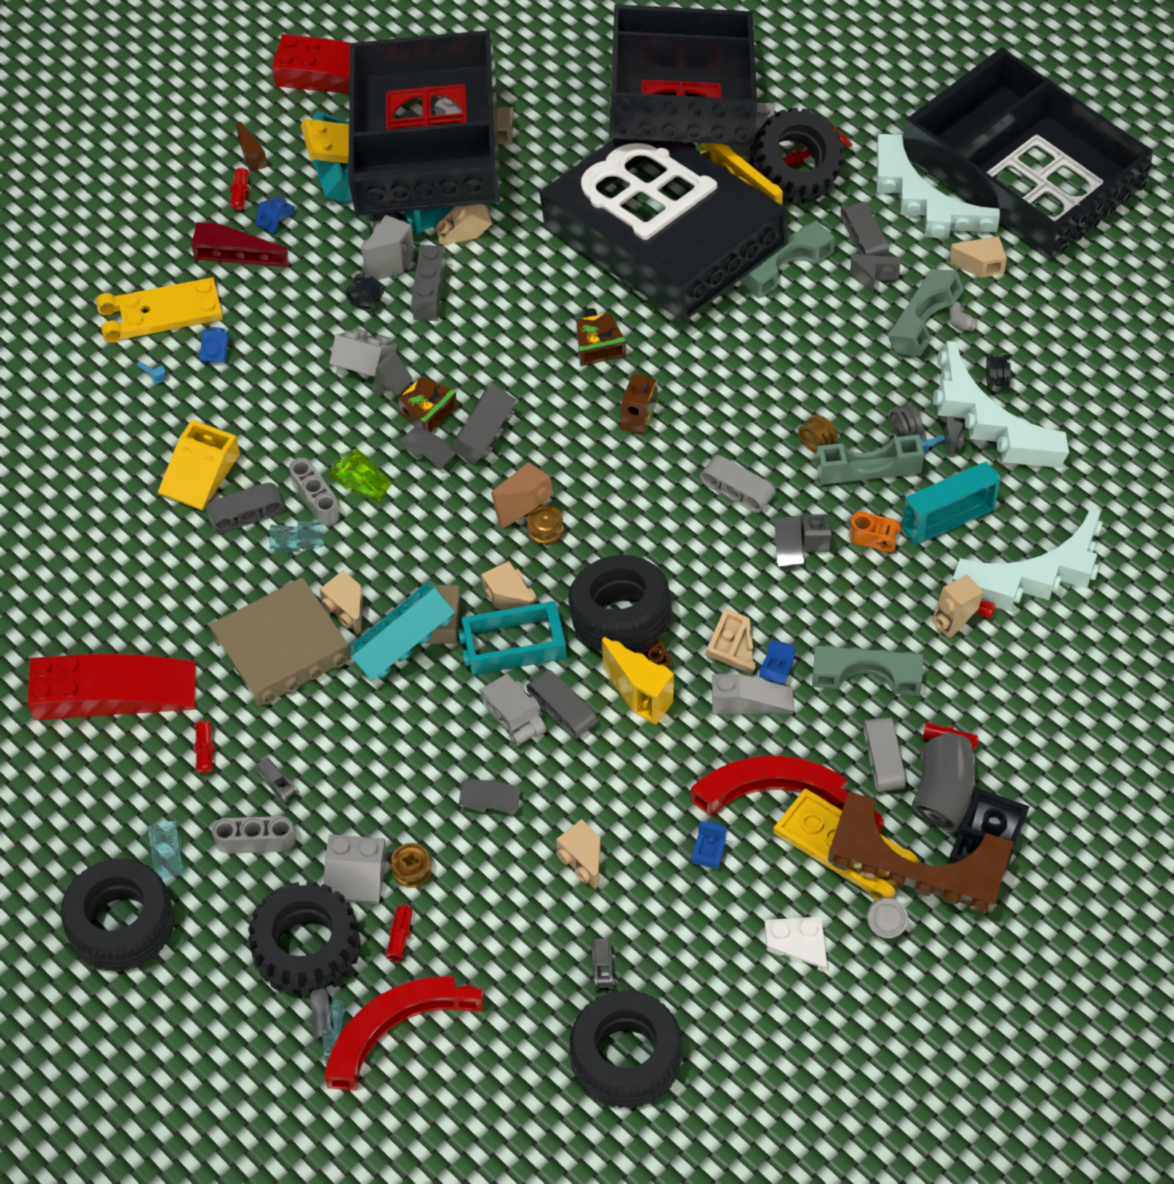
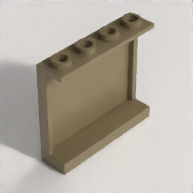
M303 577L209 624L212 639L217 646L220 645L252 694L257 708L263 704L273 702L277 697L287 692L296 690L300 685L310 680L318 679L323 673L335 667L343 666L351 659L348 643Z

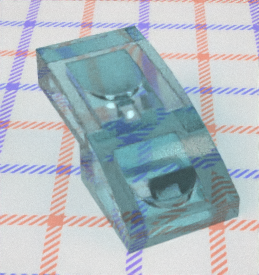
M297 521L296 527L270 525L269 552H299L323 547V523Z
M176 821L149 825L150 847L155 872L162 879L184 875Z
M343 1000L332 1001L334 1028L322 1029L323 1053L326 1067L338 1037L346 1026V1010Z

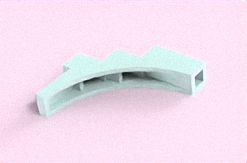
M878 134L877 193H900L901 215H925V237L949 238L950 231L997 232L1000 217L999 209L963 203L941 193L930 186L913 168L904 150L902 135Z
M947 341L937 357V364L941 366L940 387L934 391L933 404L937 406L938 416L965 418V427L969 430L970 439L997 441V450L1001 452V459L1004 463L1060 468L1069 454L1066 432L1050 430L1028 423L1010 414L993 402L969 375L960 357L957 342Z
M1090 508L1083 524L1074 535L1056 549L1042 556L1021 562L1004 564L980 563L960 558L952 582L967 574L984 591L982 599L993 602L996 608L1009 612L1012 611L1014 602L1020 603L1023 593L1049 600L1052 591H1058L1061 581L1087 589L1090 579H1096L1100 566L1095 564L1097 553L1093 552L1096 542L1092 540L1094 536L1099 537L1103 522L1099 521L1101 510Z

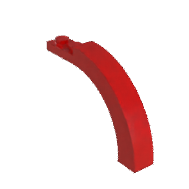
M787 756L751 757L724 765L700 779L691 787L690 802L712 817L731 801L750 793L765 790H787L802 793L806 788L838 809L843 810L848 792H846L848 780L825 766L804 759ZM875 810V823L879 833L882 834L884 819Z

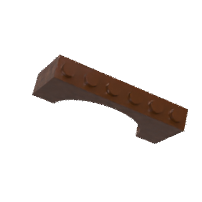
M848 792L829 850L828 862H831L834 867L841 870H848L850 868L860 871L859 873L867 878L875 879L879 877L886 879L890 885L896 887H903L905 885L915 888V892L921 895L930 896L934 894L940 896L942 900L950 904L963 903L969 905L970 909L979 913H986L987 911L993 913L1013 841L986 833L980 846L961 861L941 866L919 864L897 854L881 837L874 818L876 799Z

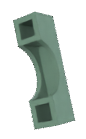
M817 220L809 225H804L799 231L788 236V244L742 278L740 282L759 299L777 288L778 269L785 263L800 260L815 265L834 253L835 237Z
M930 270L888 334L895 354L921 356L932 340L925 321L934 312L953 306L964 290L957 271Z
M919 435L894 437L885 447L867 453L853 452L847 449L843 443L818 446L816 466L820 485L922 473L924 452Z
M815 646L812 687L839 689L847 678L856 674L866 673L883 679L890 687L892 694L920 696L923 655L913 652L898 653L886 650H862L856 647Z

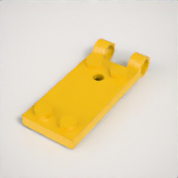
M303 119L301 129L310 159L348 164L349 124Z
M698 143L701 147L709 150L700 152L702 155L782 205L783 191L780 187L765 178L733 152L728 145Z
M213 277L118 296L103 293L96 298L97 310L100 314L111 315L114 312H121L123 323L120 324L118 321L112 320L105 322L101 327L103 339L109 343L118 342L121 339L223 320ZM144 310H150L147 313H142Z
M805 788L773 827V833L869 892L874 900L881 897L893 898L896 891L887 881L878 877L875 879L864 877L859 873L860 871L850 868L848 870H841L834 867L831 862H828L829 850L842 810ZM881 835L886 844L897 854L910 861L919 863V859L914 853Z

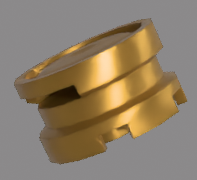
M814 414L798 428L800 440L808 450L817 454L818 446L831 445L838 440L837 431L828 419L819 414Z
M541 505L528 514L527 531L533 543L551 546L557 543L558 539L563 536V517L557 508L550 505Z
M406 843L399 846L393 852L391 867L397 883L406 888H416L428 881L431 875L430 856L422 845Z

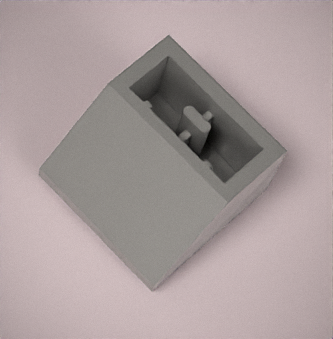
M385 215L380 223L376 224L372 235L363 242L361 247L364 262L363 268L367 278L372 276L379 280L404 273L415 257L411 224Z
M362 329L345 330V333L335 335L329 364L375 377L377 365L392 350L395 352L398 344L390 342L391 338L387 336L376 335V338L368 336V331Z

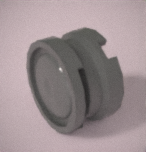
M911 402L903 404L901 408L895 407L889 411L890 425L896 437L921 436L924 432L920 413L915 406H910L912 405Z

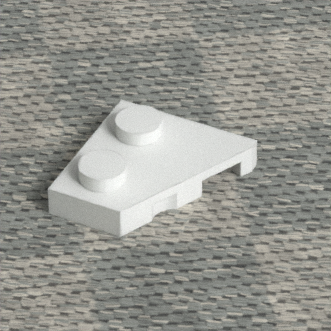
M822 917L765 920L767 951L779 956L785 955L790 960L798 963L804 961L815 965L819 971H827Z

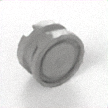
M881 897L869 906L867 922L876 935L883 938H894L905 930L908 924V914L905 907L898 900L892 897Z

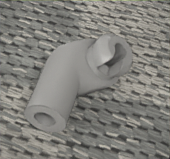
M959 302L949 306L950 320L954 327L964 331L976 329V319L962 313Z

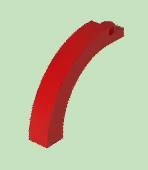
M439 976L410 981L382 993L358 1011L339 1035L327 1062L324 1076L327 1089L356 1091L361 1068L373 1046L390 1029L408 1018L438 1010L483 1012V990L471 985L456 987L455 976Z

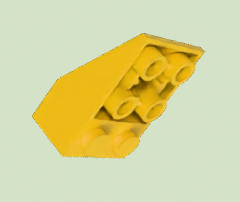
M191 420L177 442L158 494L203 511L240 455L237 437Z
M604 637L602 639L604 671L632 712L657 725L673 703L674 673L664 665H657L649 661L643 654L628 650L620 642L611 641Z

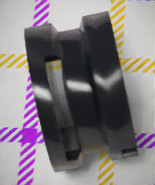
M358 273L351 281L352 284L347 286L345 296L358 309L371 311L376 306V302L383 296L384 289H380V283L374 277L370 276L367 278L365 273Z
M993 354L987 355L986 383L988 389H992L994 383L995 386H1001L1002 389L1009 388L1010 381H1007L1011 377V364L1007 362V360H1010L1009 354H1001V356H995V358H993Z

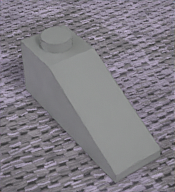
M712 674V714L794 713L792 687L742 674Z

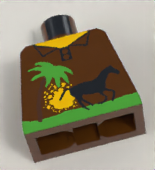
M586 309L582 313L583 318L576 321L580 366L626 357V340L611 314L598 315L596 309Z
M633 374L622 398L620 430L645 435L659 399L656 379L642 374ZM634 409H638L639 414L634 415Z
M424 377L419 378L412 386L408 385L398 395L400 397L399 408L401 415L414 427L422 428L431 433L457 408L455 391Z

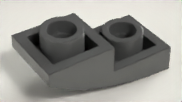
M946 416L944 444L948 456L953 458L956 448H962L965 434L961 433L963 423L960 422L961 418Z
M416 426L399 441L416 458L424 455L440 470L457 455L456 452L449 448L451 445L446 441Z
M801 516L776 518L775 538L778 567L785 568L805 565Z
M463 780L458 805L483 813L490 807L514 815L518 810L521 787L489 780Z

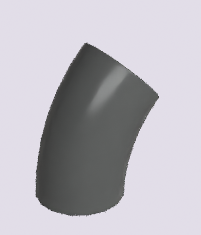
M944 734L927 742L921 750L922 777L919 789L912 802V808L933 825L947 831L956 832L959 830L970 804L975 779V758L970 740L958 734Z

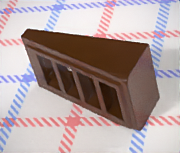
M241 121L236 122L237 136L248 170L254 171L266 168L265 151Z

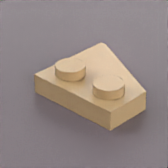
M725 608L705 655L752 675L756 666L752 656L753 643L750 637V619Z

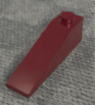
M210 222L196 223L191 242L194 260L289 267L290 263L286 247L222 224Z

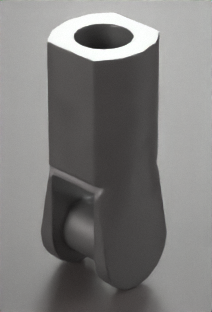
M269 758L263 759L256 765V773L284 804L288 802L287 799L290 796L299 794L294 783ZM285 784L286 786L280 790L279 787Z
M607 938L594 939L591 946L595 991H598V988L610 987V990H613L611 941ZM609 972V976H597V973Z
M316 988L310 994L315 1043L333 1041L328 994L325 989Z

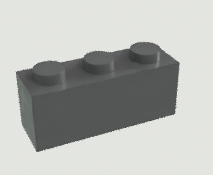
M420 245L411 300L413 320L438 321L446 268L444 246Z
M491 383L481 395L449 448L474 465L480 458L485 460L493 448L490 446L491 441H497L504 430L501 427L504 421L507 423L514 414L515 410L512 407L517 399Z

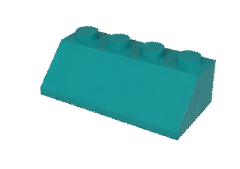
M319 111L311 119L349 124L348 121ZM313 160L325 197L342 203L352 201L348 182V164Z
M429 580L349 646L350 655L371 681L376 677L381 679L391 670L389 666L397 660L399 662L405 660L412 653L410 650L417 643L422 645L432 637L431 632L435 628L446 626L453 619L452 614L455 611L435 584Z

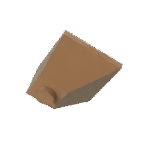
M528 462L491 492L499 527L504 529L537 508L554 494L549 475Z

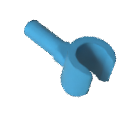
M141 361L137 363V367L150 375L154 384L168 379L164 374L165 369L163 366L160 365L153 369Z
M941 435L926 441L920 438L924 454L932 445L945 441V437Z

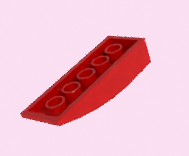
M282 34L272 65L275 87L349 94L350 42Z
M81 654L30 658L27 704L33 720L195 710V661L125 654Z

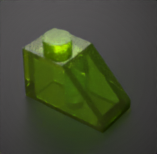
M358 449L340 454L328 472L346 490L376 502L382 499L392 483Z

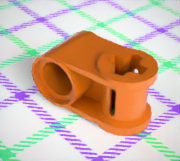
M863 511L857 512L851 518L849 539L856 545L874 548L881 552H892L896 547L895 538L901 530V524L892 518H884Z

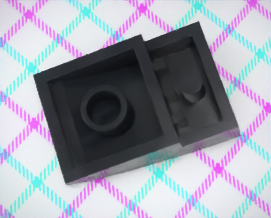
M976 788L950 853L948 864L956 863L971 855L980 846L986 833L1013 841V846L1002 879L1003 882L1030 806Z

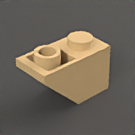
M483 204L457 206L440 220L435 228L440 244L447 245L477 239L492 225L487 206Z
M999 236L966 242L962 241L951 245V264L980 278L1004 274L1007 257Z
M509 561L481 574L483 590L495 608L506 610L534 605L537 602L534 591L531 588L527 589L520 570L514 569Z
M343 570L320 588L321 605L328 613L333 612L345 628H351L359 634L362 631L361 585Z
M967 574L943 587L932 618L936 628L942 631L948 638L953 637L978 610L984 591Z
M581 819L556 839V854L565 865L570 864L575 869L577 877L586 884L588 882L595 889L599 886L600 836Z

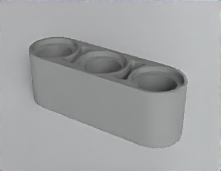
M720 455L714 456L700 473V479L707 487L755 513H760L776 494L775 488L767 480Z
M296 458L291 461L289 471L292 485L313 516L324 526H331L337 523L339 520V509L336 496L316 468L306 458Z
M892 717L864 720V737L876 791L905 789V773Z
M283 816L223 818L216 821L212 827L216 848L220 852L227 854L284 852L290 850L296 842L292 822ZM281 832H287L283 836H277ZM253 833H259L255 837H249ZM225 834H231L227 838H221Z

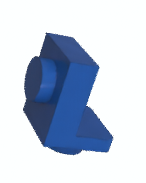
M273 197L272 199L260 202L255 224L274 233L277 231L279 220L294 214L295 206L287 203V200L282 197Z
M210 327V331L203 330L200 360L226 363L228 341H231L232 336L225 332L224 328Z
M770 640L767 656L760 668L759 677L773 683L785 684L792 670L796 646Z
M701 821L698 827V836L692 853L691 863L719 869L727 841V828L716 822L707 823Z

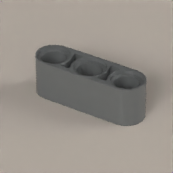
M863 201L842 207L840 210L842 222L858 254L888 256L887 241L867 203Z
M264 483L215 499L207 504L205 510L214 532L225 533L274 517L283 511L284 504L274 483Z
M546 670L526 685L530 696H533L539 706L573 739L579 738L598 723L597 717L591 708L553 671Z

